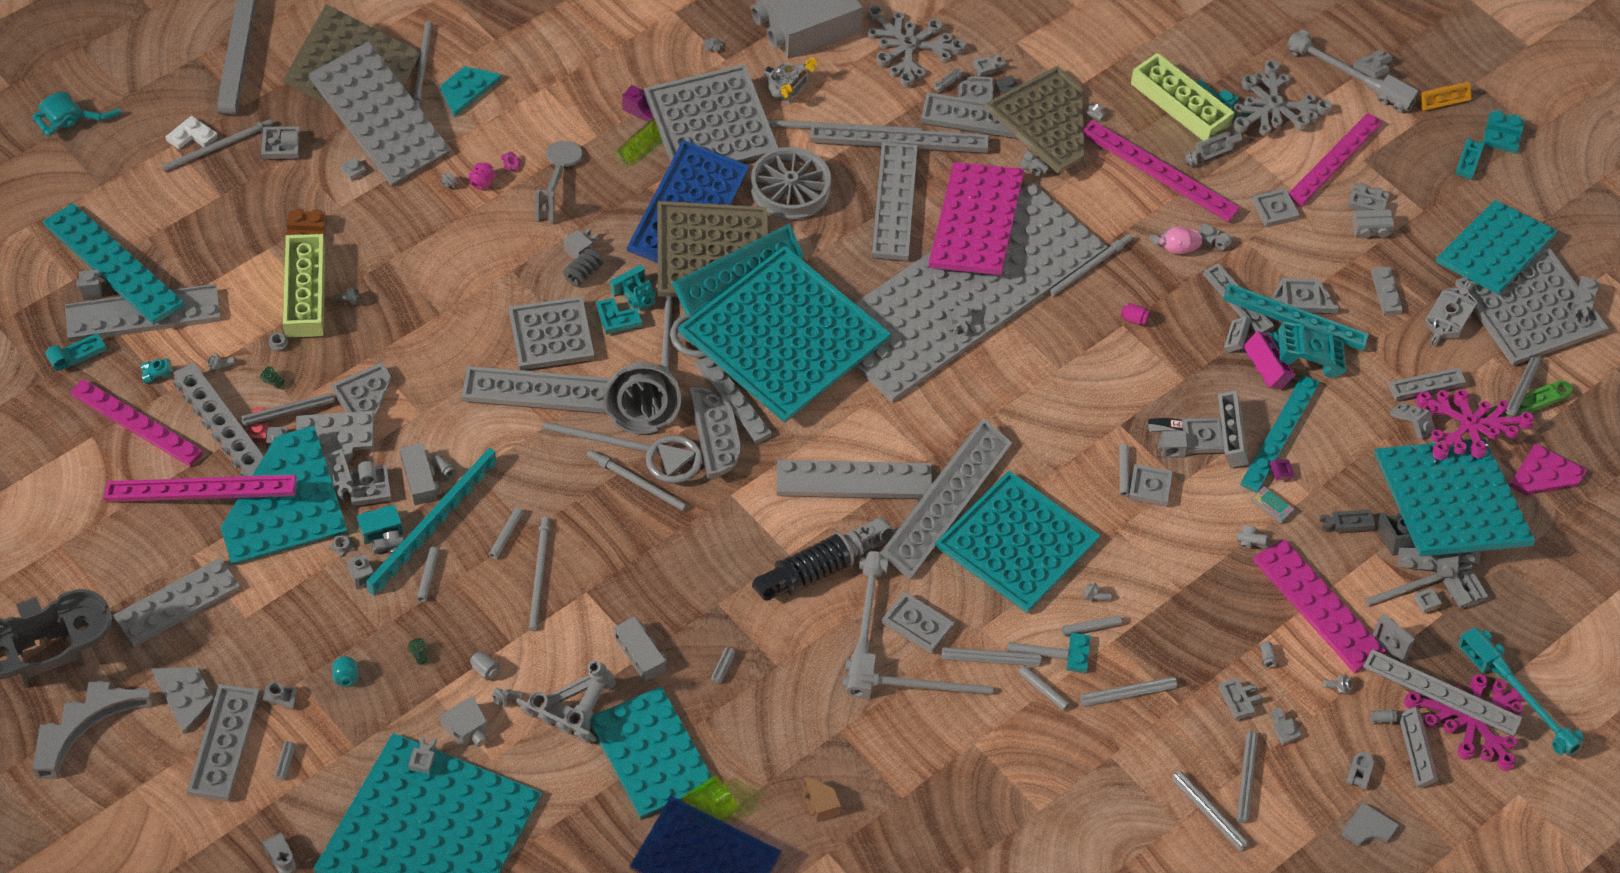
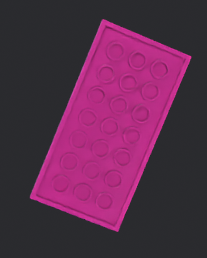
M953 162L929 259V268L1002 275L1024 178V169Z

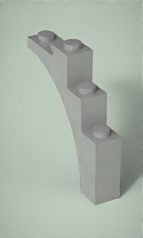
M1399 548L1398 567L1437 571L1438 577L1457 578L1459 562L1479 564L1481 551L1420 557L1416 548Z
M89 682L85 703H64L61 725L55 723L40 725L33 763L36 779H58L61 764L69 749L82 734L101 720L119 712L135 708L152 707L153 699L150 690L143 688L136 690L124 688L111 689L110 682Z

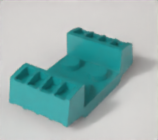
M1283 322L1278 329L1281 361L1291 365L1298 357L1322 364L1324 376L1330 378H1337L1347 371L1344 341L1334 337L1332 333L1302 323Z

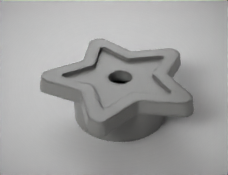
M335 535L333 544L328 547L331 551H337L339 557H342L345 552L354 551V547L350 544L351 536Z

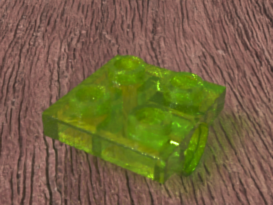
M717 775L682 797L683 802L704 832L740 810L731 792Z

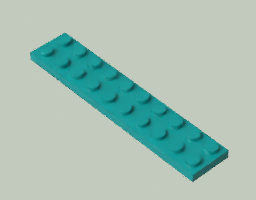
M74 203L43 220V225L92 270H98L100 277L151 324L155 325L184 307L183 301Z

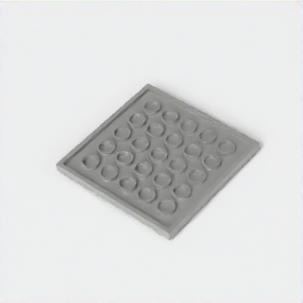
M745 64L644 88L646 99L670 162L675 156L682 140L740 163L759 159L767 152L778 149Z
M1550 248L1542 250L1499 295L1471 281L1473 286L1469 293L1477 301V309L1474 308L1473 311L1512 366L1528 361L1532 356L1539 357L1607 333V325L1593 307L1585 321H1583V315L1580 313L1575 318L1573 317L1575 310L1573 303L1578 286ZM1463 277L1456 280L1455 285L1457 288H1463L1466 281L1468 280L1470 283L1471 280Z

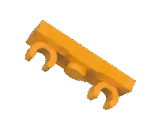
M1464 82L1420 92L1419 102H1421V109L1428 110L1471 100V83Z

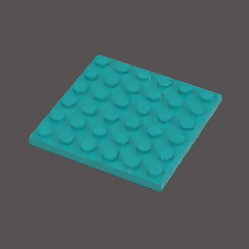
M1008 470L936 541L935 547L1025 613H1028L1100 540V535Z

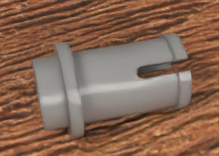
M437 455L432 459V464L441 472L442 477L450 478L454 475V466L449 464L441 455Z
M1269 641L1261 643L1262 664L1266 668L1275 667L1277 657L1274 656L1273 644Z
M1388 708V710L1370 711L1371 724L1384 722L1393 724V722L1397 721L1396 710Z

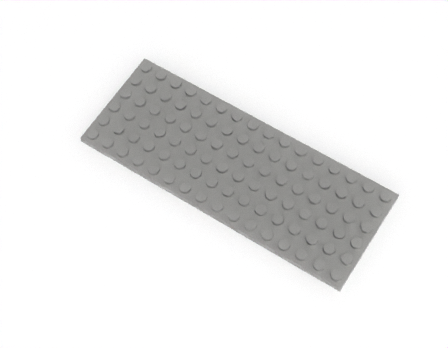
M1031 182L1020 191L1002 275L929 268L930 251L855 303L890 332L891 337L854 368L893 403L1049 293V290L1104 252L1108 247ZM954 305L973 307L971 325L968 326L966 336H964L963 330H957V334H953L955 325L952 324Z

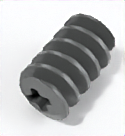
M585 249L578 258L574 259L563 270L564 277L571 285L577 287L578 283L583 284L585 279H588L589 275L594 273V270L597 271L599 266L604 264V261L596 251Z

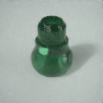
M267 366L260 375L263 383L273 385L277 389H280L285 383L284 379L271 366Z
M422 638L414 639L408 643V651L419 665L428 662L427 644Z

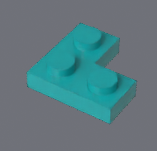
M614 298L596 302V308L606 335L642 327V320L637 308L619 312Z

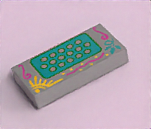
M1265 486L1251 500L1281 524L1294 512L1293 507Z

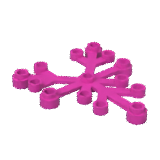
M1441 390L1438 392L1437 400L1439 402L1433 400L1430 393L1422 391L1417 395L1416 405L1430 410L1431 416L1447 414L1460 421L1461 424L1454 433H1443L1437 429L1432 431L1431 440L1440 442L1434 446L1432 453L1433 457L1438 460H1445L1448 457L1449 448L1453 444L1455 453H1465L1466 444L1461 441L1460 437L1466 431L1469 432L1473 443L1470 450L1471 455L1475 458H1483L1486 455L1487 447L1480 440L1478 431L1486 434L1490 439H1497L1500 432L1506 434L1509 438H1516L1519 429L1516 426L1507 427L1503 424H1518L1522 429L1533 427L1534 417L1529 412H1523L1520 416L1500 417L1507 411L1509 402L1505 400L1499 401L1497 409L1487 418H1481L1484 414L1490 412L1491 404L1487 401L1480 402L1479 409L1472 415L1468 405L1469 395L1466 390H1458L1453 398V403L1461 407L1463 414L1450 408L1448 402L1449 393L1447 391Z
M1481 674L1475 675L1470 682L1473 695L1480 699L1482 692L1488 684L1485 676ZM1496 680L1493 685V700L1490 703L1519 716L1523 711L1521 703L1525 701L1524 698L1514 687L1510 693L1502 696L1506 689V683L1503 680ZM1454 686L1458 689L1463 690L1460 686ZM1409 692L1405 696L1404 705L1408 709L1422 706L1441 711L1435 715L1427 714L1423 723L1428 728H1433L1436 723L1453 715L1460 718L1446 720L1443 726L1445 732L1453 733L1457 728L1467 724L1464 742L1457 749V755L1461 759L1470 760L1475 753L1472 742L1476 726L1485 738L1484 748L1480 754L1481 759L1484 761L1492 760L1495 751L1499 757L1497 765L1501 770L1510 771L1514 767V756L1511 753H1506L1502 746L1509 750L1514 749L1517 745L1515 737L1507 736L1504 738L1493 735L1484 723L1436 701L1421 698L1417 692ZM1427 719H1431L1433 723L1428 722Z

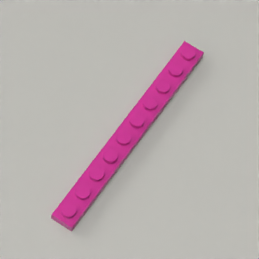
M1092 120L1082 130L1084 137L1229 223L1239 212L1240 207Z
M296 475L107 481L104 499L106 502L295 496L297 477Z

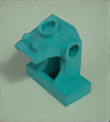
M641 264L610 280V292L615 297L623 293L632 308L642 311L656 303L654 298L656 293L651 286L650 280L642 284L645 281V268Z

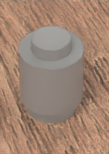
M476 652L470 660L472 668L485 680L496 678L500 672V665L485 652Z

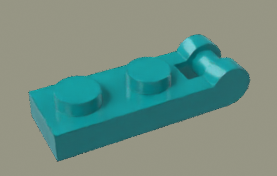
M1468 137L1455 175L1472 180L1485 142L1472 141V138Z

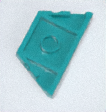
M464 66L440 85V91L445 97L452 116L455 117L502 78L500 73Z

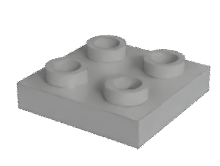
M263 127L262 159L298 158L300 127Z
M365 461L358 465V469L349 470L354 483L350 485L354 492V496L351 497L352 506L391 501L386 465L375 466V463Z

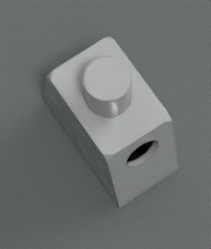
M473 696L440 715L441 727L461 745L466 746L473 741L477 747H481L487 742V738L484 735L488 730L487 722Z

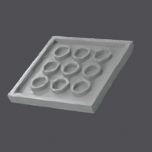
M582 296L508 307L520 370L595 360Z

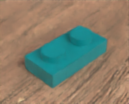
M1070 634L1066 671L1087 672L1091 635Z

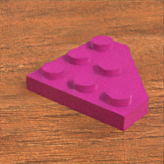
M1534 444L1509 487L1525 495H1532L1539 491H1557L1563 487L1575 488L1578 487L1587 470Z

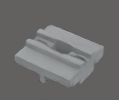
M1472 570L1462 571L1461 574L1457 575V578H1446L1443 581L1451 593L1450 598H1454L1459 608L1477 605L1488 598L1487 593Z

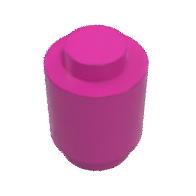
M1128 303L1127 306H1123L1121 316H1123L1124 321L1140 326L1141 324H1146L1150 311H1147L1144 307Z

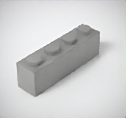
M1237 390L1218 394L1224 451L1230 468L1247 465L1249 461L1242 404Z

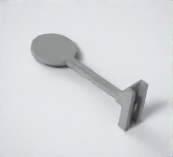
M570 141L555 142L547 148L546 157L556 166L547 190L537 189L535 192V221L537 222L542 218L548 219L549 224H553L555 220V189L563 167L575 165L582 158L580 146Z

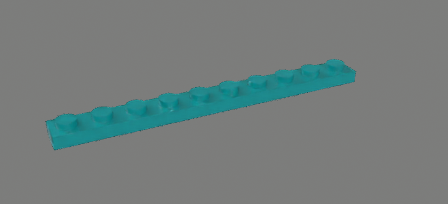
M488 448L371 575L366 581L367 590L370 594L374 596L378 591L384 589L387 581L398 573L399 568L410 560L411 555L416 550L422 547L427 537L434 534L438 525L446 521L448 514L453 509L455 510L460 505L461 500L471 493L473 487L483 480L485 474L495 467L497 461L496 452L493 449Z

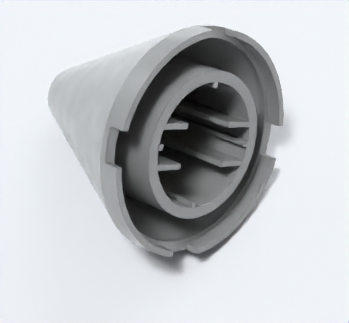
M642 359L635 360L617 371L608 381L604 391L605 410L607 415L614 421V424L624 431L634 434L656 432L658 428L665 424L669 425L679 412L681 393L678 382L666 369Z

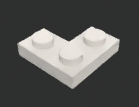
M190 116L165 136L166 141L179 150L191 140H194L202 147H206L218 138L216 132L193 116Z

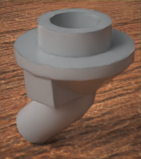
M214 353L213 356L210 355L207 361L210 371H219L220 368L235 364L234 357L221 360L218 353Z
M1089 583L1083 591V594H1085L1084 599L1090 602L1093 599L1110 601L1111 594L1098 592L1100 587L1097 583L1093 585Z
M1347 674L1338 676V681L1323 680V687L1338 689L1340 694H1349L1353 688V683Z
M497 687L493 689L492 694L494 702L502 707L506 705L508 698L517 700V698L521 699L522 693L509 689L503 690Z

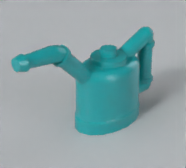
M58 92L45 98L39 104V112L34 113L32 118L43 134L51 136L59 128L72 127L80 117L104 121L122 114V111L119 108L101 114L100 112L95 113L81 110L68 92ZM45 117L52 126H47L42 118Z

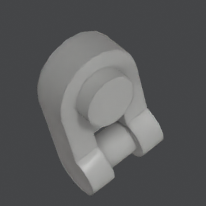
M1359 752L1354 756L1346 784H1355L1360 786L1359 788L1366 790L1374 763L1370 754ZM1355 773L1363 774V778L1355 776Z

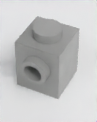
M79 271V279H76L77 290H81L83 300L102 298V282L99 271Z
M366 554L354 556L346 560L348 572L356 590L366 587V581L374 573Z

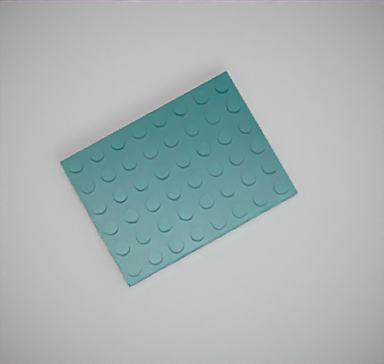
M1485 438L1480 439L1487 447L1486 455L1483 458H1475L1471 455L1472 440H1461L1466 444L1464 454L1455 453L1453 444L1449 448L1448 457L1445 460H1438L1432 455L1433 448L1437 443L1375 448L1374 455L1420 557L1534 546L1535 539Z

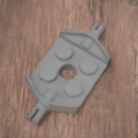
M1467 280L1463 288L1443 289L1425 319V325L1434 334L1429 342L1430 345L1436 347L1441 338L1460 337V331L1474 308L1477 309V301L1469 293L1473 286L1471 281L1469 283ZM1453 307L1456 311L1448 312L1447 309Z

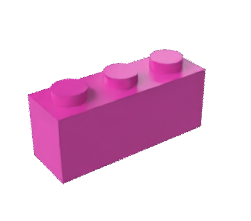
M1257 331L1244 344L1243 347L1247 351V356L1254 362L1256 370L1263 376L1264 382L1269 388L1281 390L1296 375L1289 364L1280 360V350L1269 333Z

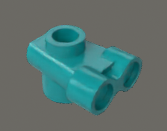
M168 358L141 363L143 371L142 380L145 384L154 381L159 376L162 379H167L173 373V367Z

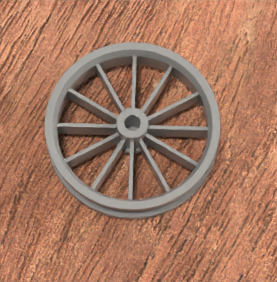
M797 147L774 149L760 157L752 169V197L759 207H767V213L771 216L789 220L806 218L820 211L828 201L831 183L829 168L822 158L809 150ZM792 161L791 171H787L782 162ZM795 162L804 164L798 172L794 171ZM777 163L782 173L770 166ZM810 167L816 170L814 172L803 175ZM763 171V172L767 173L768 175H770V176H772V177L759 176V175H760L761 172ZM821 177L824 180V182L812 181ZM757 184L770 186L759 189ZM810 189L822 190V192L820 195H818ZM777 192L771 200L765 197V195ZM800 193L812 201L805 203ZM784 194L788 195L787 205L776 203ZM795 195L800 205H789L790 196Z

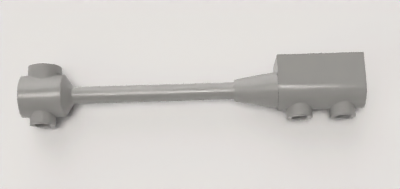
M1300 30L1298 33L1294 32L1288 41L1287 47L1290 54L1297 56L1298 53L1304 55L1309 52L1363 81L1365 85L1379 96L1378 100L1382 104H1387L1388 102L1394 104L1393 108L1397 112L1401 113L1403 110L1408 112L1418 99L1417 89L1389 74L1384 80L1366 76L1312 47L1310 40L1312 37L1305 30Z
M877 551L867 552L865 558H860L859 569H863V574L868 577L860 639L857 642L854 653L851 655V659H846L845 671H849V675L844 676L843 688H846V693L851 697L870 699L872 683L861 682V675H873L876 654H868V633L875 581L882 574H887L888 559L884 558Z

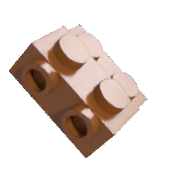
M300 208L289 211L286 235L323 234L325 237L327 225L326 212H322L319 209L307 212Z

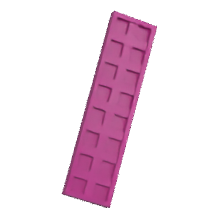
M1285 539L1254 556L1253 561L1354 674L1363 669L1372 649L1385 655L1386 650Z

